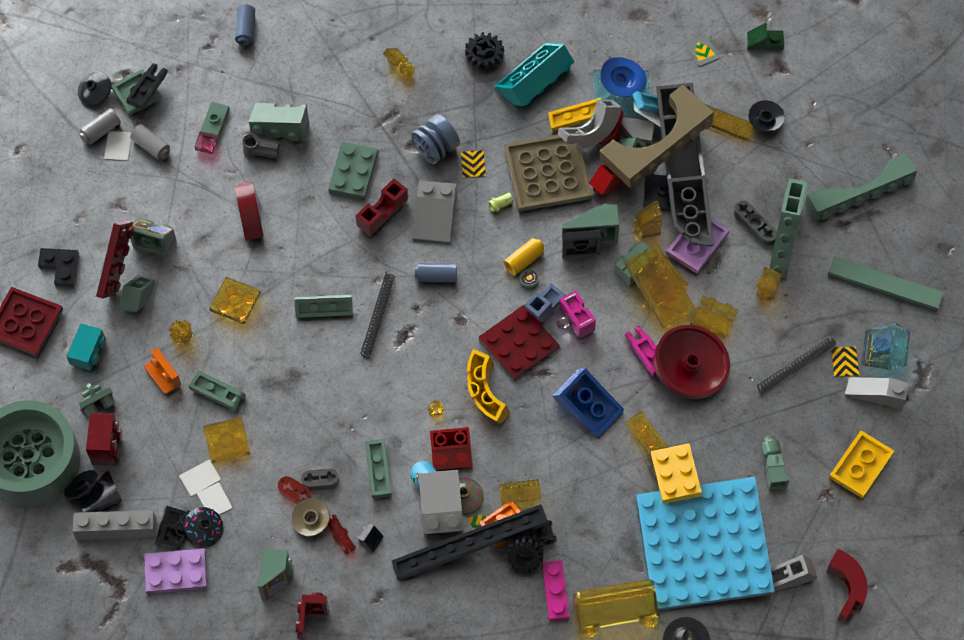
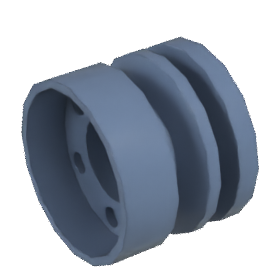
M439 114L428 120L426 126H420L418 130L411 134L413 143L418 151L432 164H436L440 159H443L445 152L450 153L460 145V139L453 126Z

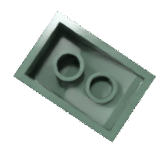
M604 204L591 209L562 225V233L568 231L583 232L589 229L600 230L601 244L618 242L619 217L617 205Z

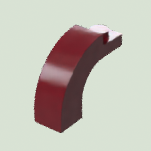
M245 181L234 185L245 241L264 237L253 182Z
M837 549L826 572L842 580L848 589V599L838 617V621L845 624L848 618H853L857 609L862 610L867 596L868 585L866 575L860 564L846 552Z

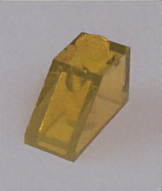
M658 200L635 214L632 229L634 233L637 232L638 239L661 235L662 213Z

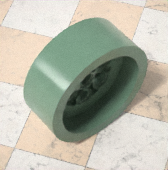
M18 401L0 408V499L9 504L23 507L38 506L56 499L64 493L65 488L76 477L80 465L79 446L68 420L53 406L39 401ZM37 439H43L41 442L35 443ZM23 441L20 445H15L16 442ZM48 453H53L51 457H45ZM34 455L31 459L26 460L27 456ZM14 457L12 461L6 462L8 458ZM38 470H44L43 473L36 474ZM19 472H24L22 476H16Z

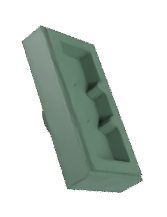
M211 102L200 130L201 136L218 140L229 112V106Z

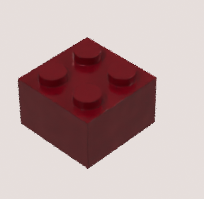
M90 413L86 451L92 465L115 466L116 459H119L120 448L117 447L118 441L122 439V429H119V421H116L114 414Z

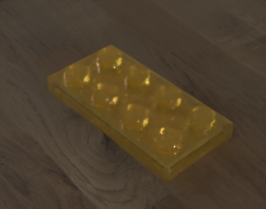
M658 244L624 262L662 328L669 326L696 310Z

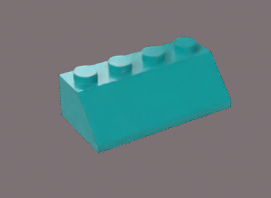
M545 43L494 87L513 105L526 106L532 101L531 99L534 96L541 94L547 85L554 83L561 73L567 72L575 61L564 44Z

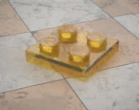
M225 277L209 309L213 313L245 324L261 291L255 287Z
M241 417L203 426L212 464L250 455Z

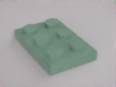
M342 142L328 188L329 193L365 200L378 149Z

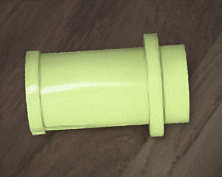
M508 192L496 199L491 198V201L488 202L491 211L498 212L501 208L513 204V199H509L512 197L511 194Z

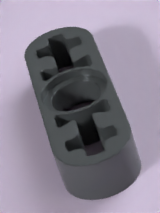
M737 202L734 209L735 217L762 244H774L777 234L775 228L749 202ZM740 208H741L742 210H743V209H746V213H745L744 211L739 212ZM754 219L759 220L761 225L754 227L750 221ZM765 233H766L767 235L771 234V235H772L771 238H770V237H766V238H765Z

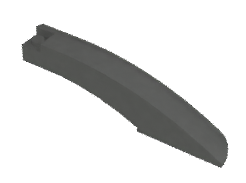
M693 83L656 86L662 139L672 131L677 120L676 113L670 106L669 95L682 85L694 94ZM698 135L696 139L690 140L681 151L675 152L665 162L671 214L676 229L688 241L701 246H714L700 135Z

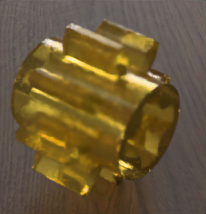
M185 319L183 322L179 320L173 322L169 328V332H171L169 334L171 336L170 339L176 344L179 341L183 343L189 341L193 335L191 324Z

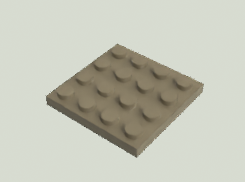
M555 135L504 144L519 212L592 199L582 151L575 143H565L560 136Z

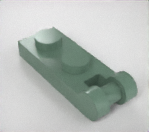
M199 370L189 385L190 390L227 407L233 412L238 410V404L246 397L244 392ZM229 395L234 396L232 401L227 399Z

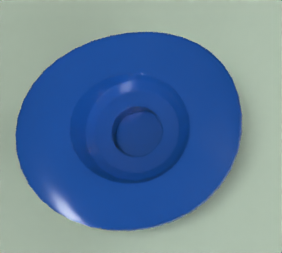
M622 57L610 58L601 68L600 77L603 86L607 91L616 96L631 97L636 91L641 92L646 86L647 77L645 71L639 64L630 59Z

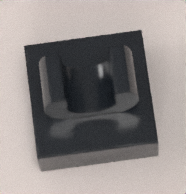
M368 523L366 527H362V534L360 536L357 535L356 538L368 551L373 552L384 536L375 525Z

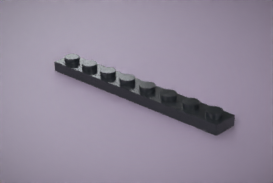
M540 504L391 561L396 577L400 581L546 526L549 523L543 506Z

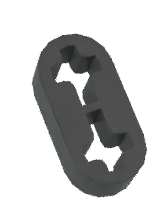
M334 469L309 470L303 473L301 481L303 487L307 490L331 489L338 485L339 476ZM328 475H332V482H328ZM308 477H312V484H308Z

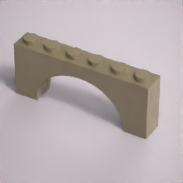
M684 85L669 95L670 106L675 111L677 120L672 131L664 139L656 144L642 148L627 147L613 139L599 150L600 160L629 188H632L635 184H640L645 176L653 173L660 164L667 162L675 152L681 151L690 140L696 139L700 132L712 126L714 112Z

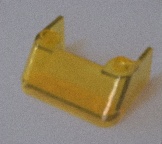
M647 579L576 592L573 595L572 615L577 639L582 640L583 636L586 638L595 636L600 627L639 621L645 627L653 626L654 630L658 629L659 611L654 581Z

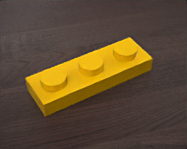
M598 98L548 112L552 131L588 122L594 113L596 101L602 99Z

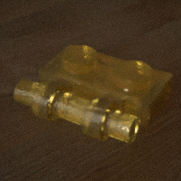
M702 296L700 303L707 306L705 309L697 307L690 325L700 326L711 331L716 336L726 339L733 324V320L727 317L729 314L736 317L738 309L733 308L731 304L718 302L716 298ZM715 308L717 310L722 311V314L719 315L717 313L712 312V309Z

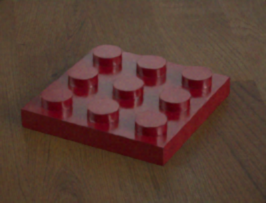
M11 287L0 306V343L38 357L62 313L63 307Z
M524 305L479 336V341L514 381L560 348L557 341L541 323L525 310Z

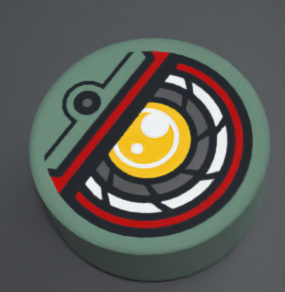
M526 269L521 272L520 284L524 288L532 289L537 286L539 275L535 270Z

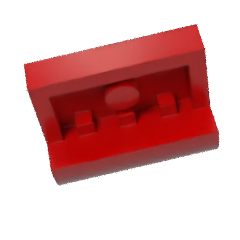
M469 427L430 431L432 461L435 470L473 467Z

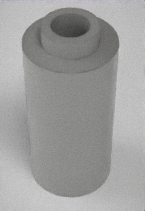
M109 108L81 128V134L79 135L85 143L92 144L119 125L121 121L117 114Z
M139 124L131 132L130 139L157 160L168 157L170 146L145 126Z

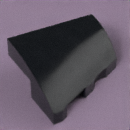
M109 470L97 480L92 487L91 493L78 501L83 513L105 512L104 508L122 501Z
M165 506L155 545L177 549L187 537L184 532V521L191 511H183Z

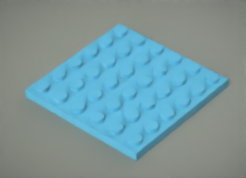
M755 477L700 485L701 497L668 504L662 503L660 491L636 495L654 611L775 594Z

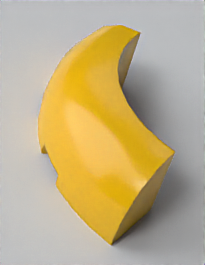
M473 349L467 365V385L470 395L477 407L487 417L500 424L508 417L510 411L506 404L499 401L491 391L490 377L494 362L489 355Z

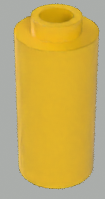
M532 238L503 261L504 266L512 275L516 276L544 253V245L539 239Z

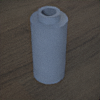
M243 4L237 8L235 41L242 46H247L253 42L255 8L251 5Z
M419 263V266L415 267V278H418V282H457V263Z

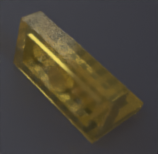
M539 479L499 484L502 504L541 499Z

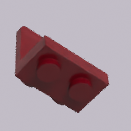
M318 592L311 593V595L302 594V600L298 601L297 613H299L300 620L296 621L297 639L307 640L309 615L329 616V605L326 595Z

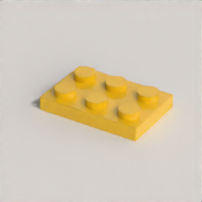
M860 431L831 472L829 478L863 499L894 454V450L865 432Z
M689 443L651 451L663 504L702 496Z

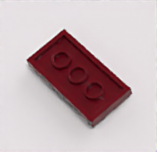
M123 220L113 224L96 297L104 299L119 292L121 282H119L120 275L125 270L124 259L130 249L128 246L129 238L134 233L133 221Z

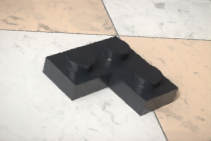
M40 248L38 266L39 268L56 269L55 286L74 287L79 252L78 250Z

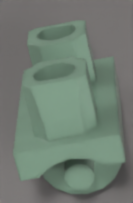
M88 383L86 384L88 390L81 394L84 398L89 395L91 397L78 403L80 410H84L85 414L90 418V413H98L94 405L95 403L101 401L105 409L114 405L113 392L109 387L95 394V392L101 390L100 385L92 387Z

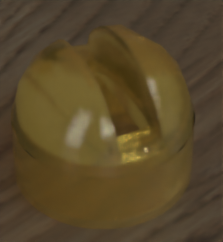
M437 400L430 402L428 405L429 415L434 418L440 417L443 414L442 403ZM434 405H437V412H435Z

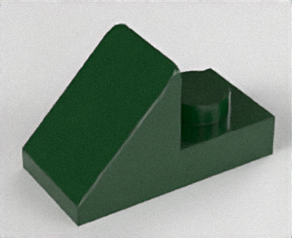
M764 23L747 32V49L783 50L784 31L767 30V23Z

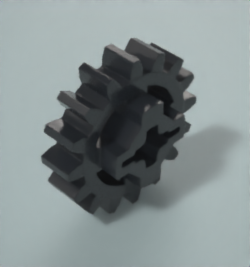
M481 32V36L474 34V39L469 38V43L465 44L467 62L471 61V66L477 64L478 69H481L482 66L485 67V70H488V66L495 68V63L500 64V59L504 58L502 40H498L497 35L491 37L490 32L488 35Z

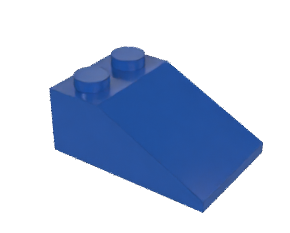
M586 368L578 369L552 396L566 412L597 437L624 411L623 407Z

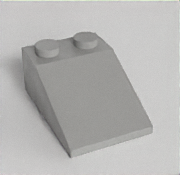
M419 180L413 240L450 244L457 197L456 184Z
M458 470L418 473L423 533L464 531Z

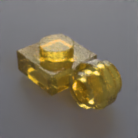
M387 48L383 55L388 58L390 64L400 66V73L404 77L413 75L415 71L414 66L407 62L409 59L399 49Z

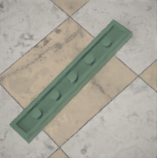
M835 256L828 272L829 276L938 311L944 293Z

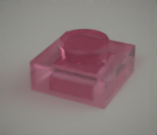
M200 131L194 146L195 150L213 154L218 141V135Z

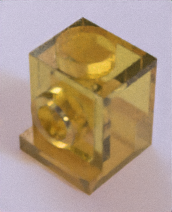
M764 267L763 274L756 284V287H758L756 295L761 299L771 301L781 283L782 274Z

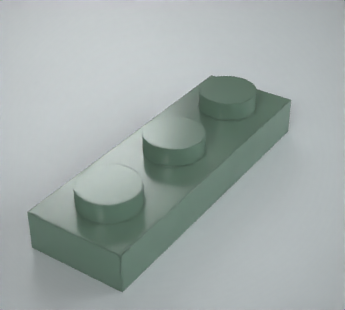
M352 295L295 297L294 299L296 318L353 315Z
M385 439L365 441L372 499L392 496Z

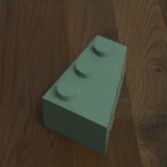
M254 103L249 119L250 131L256 134L271 135L275 138L282 137L291 141L304 142L309 126L307 104H301V107H292L291 104H285V107H276V104Z

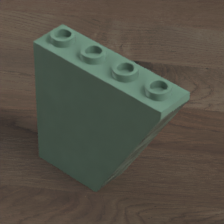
M788 179L768 276L787 279L807 186L806 181Z

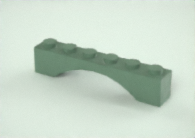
M907 153L890 159L883 172L866 185L846 190L823 187L807 194L805 204L815 221L824 220L836 212H844L848 207L858 206L867 199H875L886 191L891 192L898 186L912 183L915 180L917 169Z

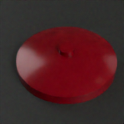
M681 325L670 329L661 337L654 351L653 362L657 376L670 391L688 399L709 397L720 390L729 376L730 358L726 347L714 333L700 326Z

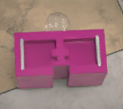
M577 290L560 298L559 309L564 315L557 320V326L560 329L571 326L578 339L595 331L596 320L588 308L584 310V301Z

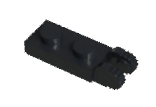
M153 63L147 72H144L127 97V104L143 111L165 79L168 72L167 69L162 68L157 76H154L158 65Z

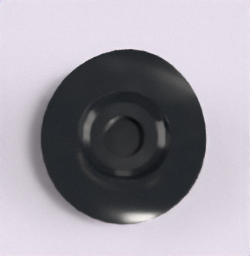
M681 617L675 619L666 627L663 640H710V635L706 627L697 619Z

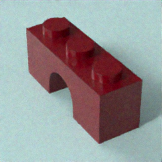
M393 178L381 190V197L374 206L368 203L355 215L357 227L371 237L408 201V189Z

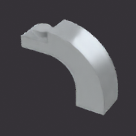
M597 100L594 113L586 124L575 128H559L558 136L565 143H575L581 149L592 147L603 141L612 132L618 122L622 107L614 100Z

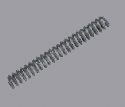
M387 271L385 272L386 275H384L382 288H380L369 328L365 335L363 348H361L360 354L365 358L370 357L363 355L362 352L367 355L372 354L371 351L373 350L371 348H374V341H376L375 338H377L376 335L378 334L376 331H379L378 328H380V321L383 318V311H385L384 308H386L387 298L390 295V288H392L391 285H393L395 278L393 274H387Z
M828 336L827 339L825 338L824 341L822 340L821 343L819 342L818 345L816 344L815 347L813 346L812 349L810 348L809 351L807 350L806 353H803V355H800V357H797V359H794V361H791V363H788V365H785V367H782V369H779V371L758 383L757 388L759 392L763 394V391L766 392V389L769 390V387L772 388V385L778 384V380L781 382L785 377L788 378V375H791V373H794V371H797V369L818 357V354L821 355V352L824 353V350L827 351V348L830 349V346L836 345V341Z

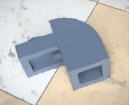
M551 283L541 294L536 292L526 302L524 307L537 320L544 322L554 314L553 310L560 304V298L566 295Z

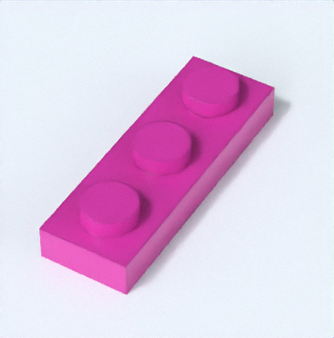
M562 560L542 562L549 622L569 620Z

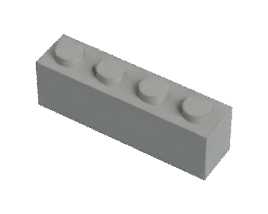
M153 510L73 513V534L76 540L155 538L156 516Z

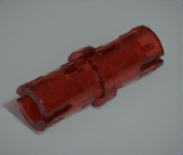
M331 515L333 519L330 518L328 526L334 534V540L339 542L345 554L350 553L349 549L353 552L356 546L348 536L347 529L343 528L336 515Z

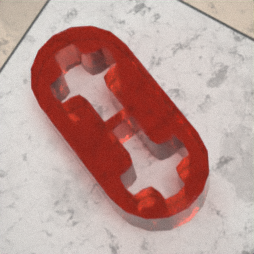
M285 476L278 481L280 494L297 505L305 500V498L300 500L299 494L304 495L306 493V499L312 498L310 489L295 479ZM290 483L291 489L286 488L284 490L283 484L287 485Z

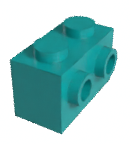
M80 323L66 356L70 365L91 371L93 365H96L98 362L100 348H103L106 342L102 329Z

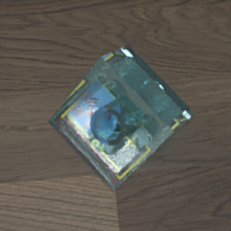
M897 322L865 330L861 364L887 370L906 367L910 331Z

